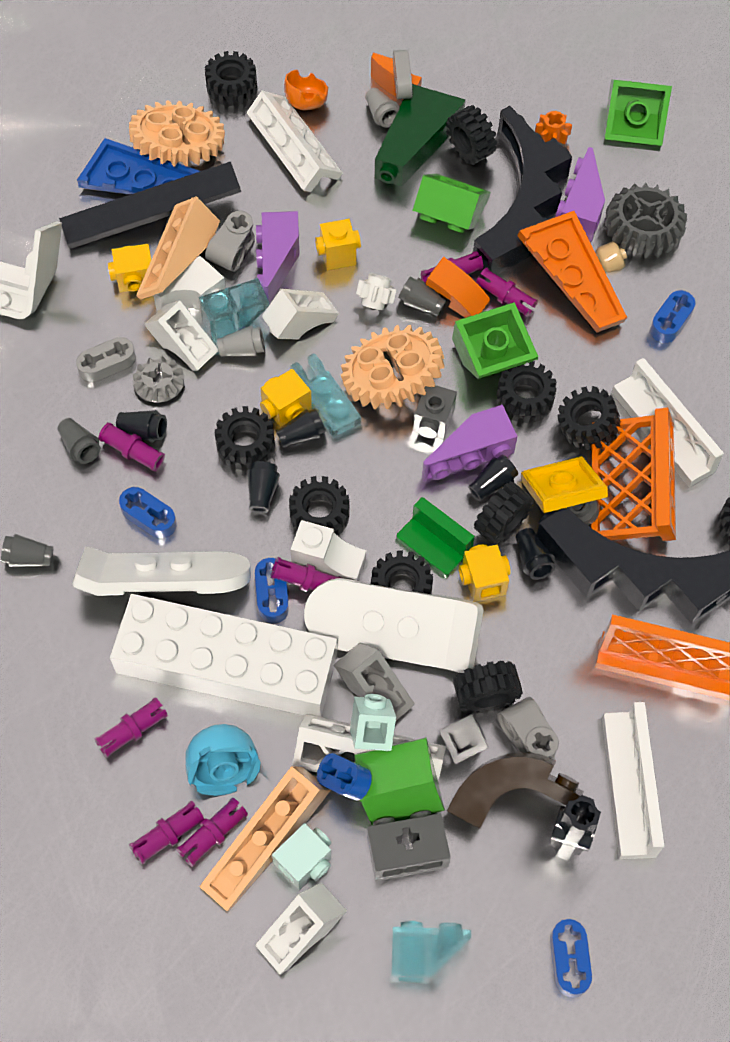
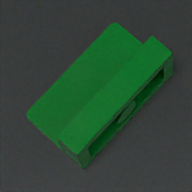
M421 497L413 505L412 519L396 535L398 542L411 552H414L418 557L424 558V562L444 577H449L463 562L464 552L473 547L475 538L473 534L424 497Z

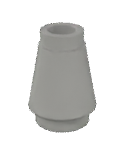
M371 88L366 93L365 99L377 125L388 128L391 126L400 107L398 103L380 91L379 88Z
M251 325L222 338H217L218 351L221 357L258 356V353L265 352V342L261 327L253 328Z

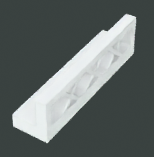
M262 90L247 111V114L302 190L312 192L322 177L338 180L343 172L294 107L289 104L286 97Z
M644 358L638 360L635 363L632 375L614 385L611 393L632 418L655 415V409L669 408L674 423L675 471L686 485L691 487L715 473L724 453ZM651 426L641 427L646 436L651 433Z
M634 702L629 712L604 713L602 716L619 859L656 858L665 847L645 702Z
M306 714L299 727L292 766L304 767L308 771L317 772L323 758L318 761L303 758L305 742L319 745L326 755L330 753L341 755L344 752L358 754L371 750L354 748L350 733L351 724ZM394 734L392 745L417 739ZM428 742L439 782L446 746Z

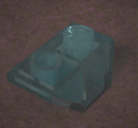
M258 278L199 297L202 320L213 343L217 342V338H222L250 326L269 306L268 298Z
M404 921L400 923V927H393L390 982L430 983L469 945L471 930H462V925L458 923L439 924V929L423 928V923L417 921Z

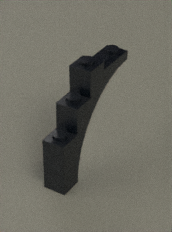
M511 106L501 110L498 131L510 146L517 161L520 188L508 212L491 229L474 240L473 252L477 251L479 256L482 257V270L488 268L496 275L532 256V253L517 235L520 230L547 221V217L557 212L562 196V191L557 183L569 176L572 156L566 147H563L555 138L545 143L541 135L535 133L526 123L524 117L518 114Z

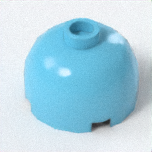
M227 724L212 725L201 730L192 738L185 752L187 779L190 785H196L197 792L213 796L236 792L237 787L234 785L245 780L247 785L250 784L260 772V758L251 737L237 726Z

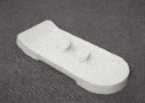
M85 547L72 585L77 589L97 596L124 595L125 592L197 591L199 594L225 593L240 589L248 584L251 579L250 561L246 557L232 552L106 553L92 547Z
M336 578L325 581L316 587L305 604L304 620L309 633L337 638V650L349 652L361 643L379 649L386 659L443 668L458 673H464L465 669H473L483 617V606L477 602L361 583L351 579Z

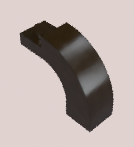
M509 753L493 758L475 769L457 790L447 812L481 829L494 802L510 790L519 788L533 789L564 805L568 801L578 799L583 795L584 791L578 788L579 782L562 773H559L557 777L550 774L556 760L534 753Z

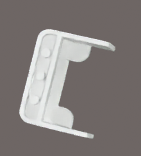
M56 221L35 230L33 251L26 258L25 268L0 261L1 315L15 319H24L36 311L57 270L62 229L61 222Z

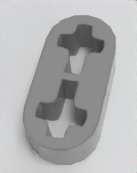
M393 50L396 98L412 99V76L408 50Z
M118 337L83 351L76 359L80 377L88 382H95L129 368L136 359L133 343L127 338ZM121 350L126 355L120 357L116 352ZM92 362L96 367L91 369L87 364Z

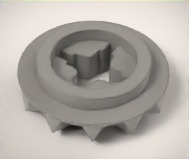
M163 356L155 360L149 357L143 365L138 364L137 371L133 374V386L136 393L144 400L150 402L168 401L177 396L184 385L182 368L176 364L175 360L169 361ZM161 371L163 378L159 380L157 387H155L153 378Z

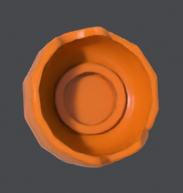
M296 69L286 74L284 93L292 107L304 111L315 110L327 101L329 88L323 80L316 78L313 73H310L307 77H301Z

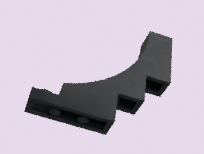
M568 507L557 512H547L539 520L537 537L555 556V562L586 598L613 580L638 611L663 594H666L691 624L730 598V550L714 555L683 558L643 553L622 546L599 534L580 520Z

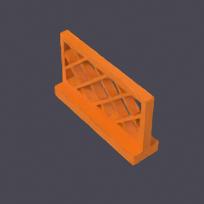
M666 407L655 409V415L620 419V426H617L618 434L620 435L609 446L601 441L602 447L597 449L596 445L592 444V469L599 477L603 478L602 481L607 487L611 484L620 491L608 504L602 499L597 500L599 515L595 522L591 524L593 530L610 540L661 536L662 541L676 540L674 423L669 408ZM651 426V433L641 443L631 436L638 428ZM628 440L636 448L624 459L615 450ZM644 452L651 458V462L640 471L631 463ZM611 456L620 464L607 475L600 469V465ZM627 468L636 477L624 488L615 479ZM644 481L651 486V492L644 499L640 500L631 492ZM627 497L636 506L623 517L615 508ZM644 510L651 516L652 526L636 527L631 521ZM612 514L620 521L612 530L600 531V522L607 515Z
M612 614L605 632L603 631L600 638L595 668L730 701V642Z

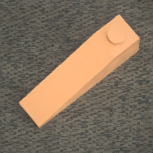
M197 196L174 206L136 296L140 300L163 292L207 248L211 238L216 235L220 220Z
M291 766L199 887L226 911H230L273 861L272 854L309 820L331 790L322 786L317 778L304 767Z

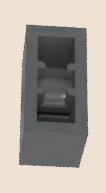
M421 811L410 815V819L396 822L395 818H382L374 821L373 826L367 827V840L375 880L449 867L451 856L441 813L432 815L431 811ZM408 837L410 843H413V849L407 850L405 844L401 843L402 838Z

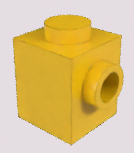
M350 218L321 223L320 237H315L318 256L323 255L326 270L355 266L356 249L361 248V241L358 230L352 229Z
M149 244L112 249L113 262L108 263L111 281L117 280L119 292L138 291L152 260Z
M293 369L279 377L269 379L260 388L262 399L260 407L262 411L268 415V419L273 418L280 427L291 421L306 408L307 410L312 408L311 390Z
M481 544L465 551L463 564L459 565V575L462 585H468L473 602L506 595L509 584L508 576L511 571L506 555L501 556L498 544L492 546Z

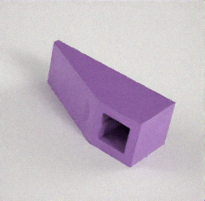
M588 147L584 158L579 157L573 173L577 176L575 180L569 179L565 191V196L568 198L566 201H560L556 217L575 211L589 241L592 242L601 220L605 197L593 148Z
M298 211L261 212L262 225H256L257 244L262 243V249H256L257 268H263V274H257L258 293H264L265 305H270L300 255Z
M503 405L474 413L465 420L423 461V482L431 479L440 480L450 475V473L462 469H475L481 463L490 461L493 457L498 458L500 455L509 457L513 454L518 436Z

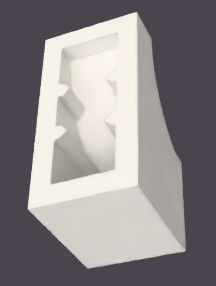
M201 256L197 257L163 292L153 295L158 311L166 304L181 301L186 308L199 309L203 313L212 307L218 306L227 296L225 278Z
M280 289L261 317L269 326V331L277 339L299 340L308 330L321 324L333 323L339 312L324 292Z
M181 301L166 304L144 323L145 327L162 348L175 353L192 371L199 370L218 352L216 345Z
M303 520L300 522L290 549L291 562L302 566L307 564L314 565L315 570L356 581L359 580L367 550L355 547L338 537L334 533V529Z
M321 882L298 894L255 946L281 975L288 971L316 942L325 937L347 910Z

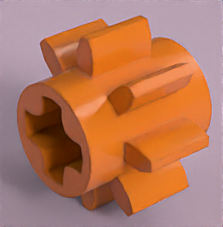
M550 111L546 115H540L539 123L535 127V133L540 134L545 143L555 138L560 144H566L567 138L571 134L572 124L566 123L567 115L558 111Z

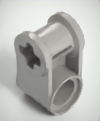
M235 211L227 216L217 234L208 243L205 252L206 260L232 272L237 271L255 241L252 231L253 218L245 211Z
M527 697L497 714L503 732L513 742L518 752L540 754L555 760V754L559 747L558 737L532 697Z

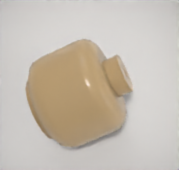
M610 242L596 249V255L605 272L621 270L625 267L624 259H627L625 249L619 248L617 243Z

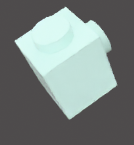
M367 694L365 697L354 696L350 725L354 748L391 751L396 722V714L391 700L378 694Z
M304 823L272 854L273 864L298 890H301L312 878L315 881L319 880L331 867L329 861L332 859L329 846L332 843L319 828L316 827L312 831Z

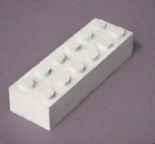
M131 594L110 655V660L116 674L305 716L310 714L321 717L337 658V638Z

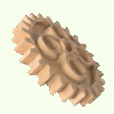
M169 100L166 101V105L155 102L154 108L145 105V111L138 109L137 115H132L131 122H129L130 142L133 143V148L140 149V155L149 154V160L160 158V164L171 161L173 166H176L177 162H182L183 165L188 166V162L193 161L199 165L200 159L210 161V155L217 156L218 150L222 151L225 130L224 124L220 123V118L213 117L212 111L204 112L203 106L196 109L193 108V103L183 106L181 101H178L176 105H172Z
M396 325L391 332L384 327L380 335L371 332L372 339L368 341L361 338L362 346H352L353 354L345 355L346 363L341 365L343 371L341 378L347 394H351L354 402L360 400L362 406H366L371 402L373 409L379 407L381 403H384L385 408L389 409L392 402H397V405L402 407L403 400L406 398L414 402V395L416 393L426 395L425 386L435 387L433 378H441L440 369L445 367L443 362L444 355L438 339L433 338L430 331L424 333L422 327L417 328L413 332L411 325H408L404 330H400L399 325ZM383 352H387V354L389 355L391 362L396 372L400 374L402 381H398V379L396 378L394 371L389 361L385 359Z

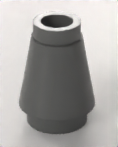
M411 276L404 284L398 297L404 301L403 305L437 317L447 301L427 286L419 277L416 280Z
M66 418L59 423L57 430L73 460L86 464L97 458L101 447L99 439L72 418Z
M14 534V537L5 536L1 552V563H8L9 567H50L54 546H47V544L18 534Z

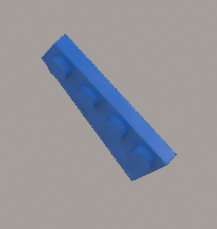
M104 138L78 177L77 183L79 188L131 195L200 171L179 163L173 166L171 161L160 164V158L149 160V154L140 155V150Z

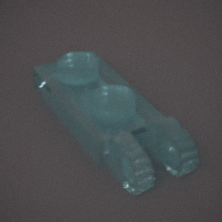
M315 353L307 356L308 364L316 377L310 380L298 362L290 365V368L298 374L311 390L312 408H316L322 422L333 437L361 423L360 414L330 372L325 370L323 363Z

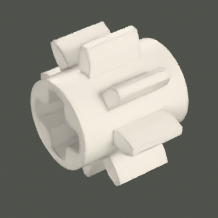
M369 273L368 279H360L356 294L363 298L361 304L377 310H384L385 304H393L397 289L390 286L392 279L374 273Z

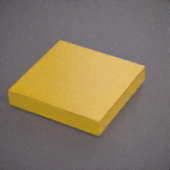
M582 456L521 472L522 483L544 513L608 497L607 486Z

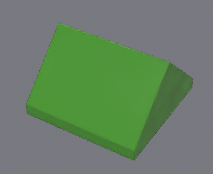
M427 737L392 745L391 751L371 750L354 755L355 763L367 768L371 772L370 788L367 794L360 800L372 826L374 821L382 818H395L396 822L410 819V815L421 811H431L432 814L445 811Z

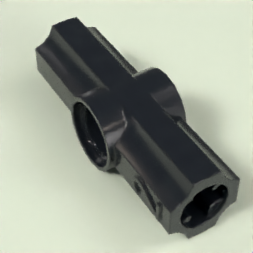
M581 795L574 801H568L565 807H560L550 842L556 851V856L569 860L574 855H580L583 850L589 851L601 811L595 806L594 799Z

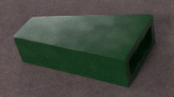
M412 84V99H403L375 157L374 179L402 187L450 137L446 132L449 129L446 127L447 119L465 108L466 99Z

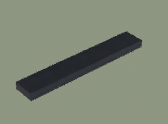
M230 161L61 217L59 220L62 223V230L67 245L72 249L171 216L176 204L196 196L204 204L240 193L241 189Z

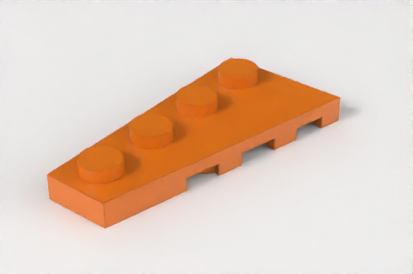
M575 211L519 231L518 238L596 333L625 322L627 316Z

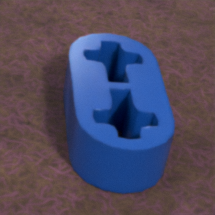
M683 290L675 291L669 295L654 316L651 324L650 334L656 341L669 343L677 338L691 318L696 305L693 295ZM679 304L684 305L679 312L674 311L675 306ZM667 321L671 322V326L668 327L666 330L660 328L663 327L667 323Z
M139 487L128 488L120 495L119 504L122 514L126 519L156 538H166L175 532L177 521L171 507ZM140 500L144 510L135 505L130 509L129 502L136 503ZM153 516L160 520L166 517L167 524L159 523L156 526Z
M265 558L258 562L255 567L257 606L263 621L276 624L282 622L289 612L287 582L274 579L275 585L268 586L265 575L267 570H272L276 558ZM276 595V603L279 605L276 612H270L268 607L270 604L269 596Z
M334 753L326 755L317 770V780L322 786L355 801L362 799L367 794L371 785L372 776L367 768Z
M565 919L556 924L550 935L554 979L556 987L563 995L575 998L581 996L589 989L592 983V970L585 928L576 920ZM565 929H570L571 935L578 936V940L572 945L573 954H568L566 942L559 941L558 938L563 935ZM569 962H574L576 975L583 976V980L577 984V988H572L571 982L564 981L563 976L567 975L570 970Z

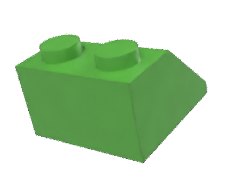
M611 79L604 139L662 146L672 86Z
M437 173L423 175L412 211L421 213L419 218L422 220L436 223L438 219L447 222V228L464 233L465 229L475 228L491 192Z
M515 302L455 321L452 340L463 366L478 379L538 360L539 356Z

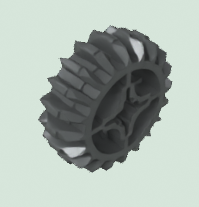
M634 183L630 189L623 187L619 194L615 193L610 204L607 206L604 223L607 228V236L613 237L612 241L617 243V245L621 244V248L625 249V251H632L633 257L640 253L646 259L652 253L658 258L662 252L668 254L672 247L676 248L680 243L686 230L687 214L684 213V204L679 203L678 196H670L669 189L661 191L658 184L654 188H650L647 183L642 187H638ZM625 214L629 217L628 221L624 217ZM663 220L665 221L667 227H665V226L662 224V223H663Z

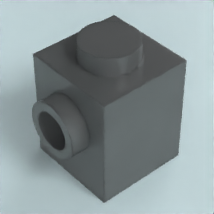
M436 385L435 387L425 386L426 395H421L414 414L413 431L427 438L444 440L455 410L457 391Z

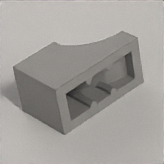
M359 643L334 664V667L350 691L358 697H365L367 694H378L386 699H390L396 714V721L415 705L379 649Z

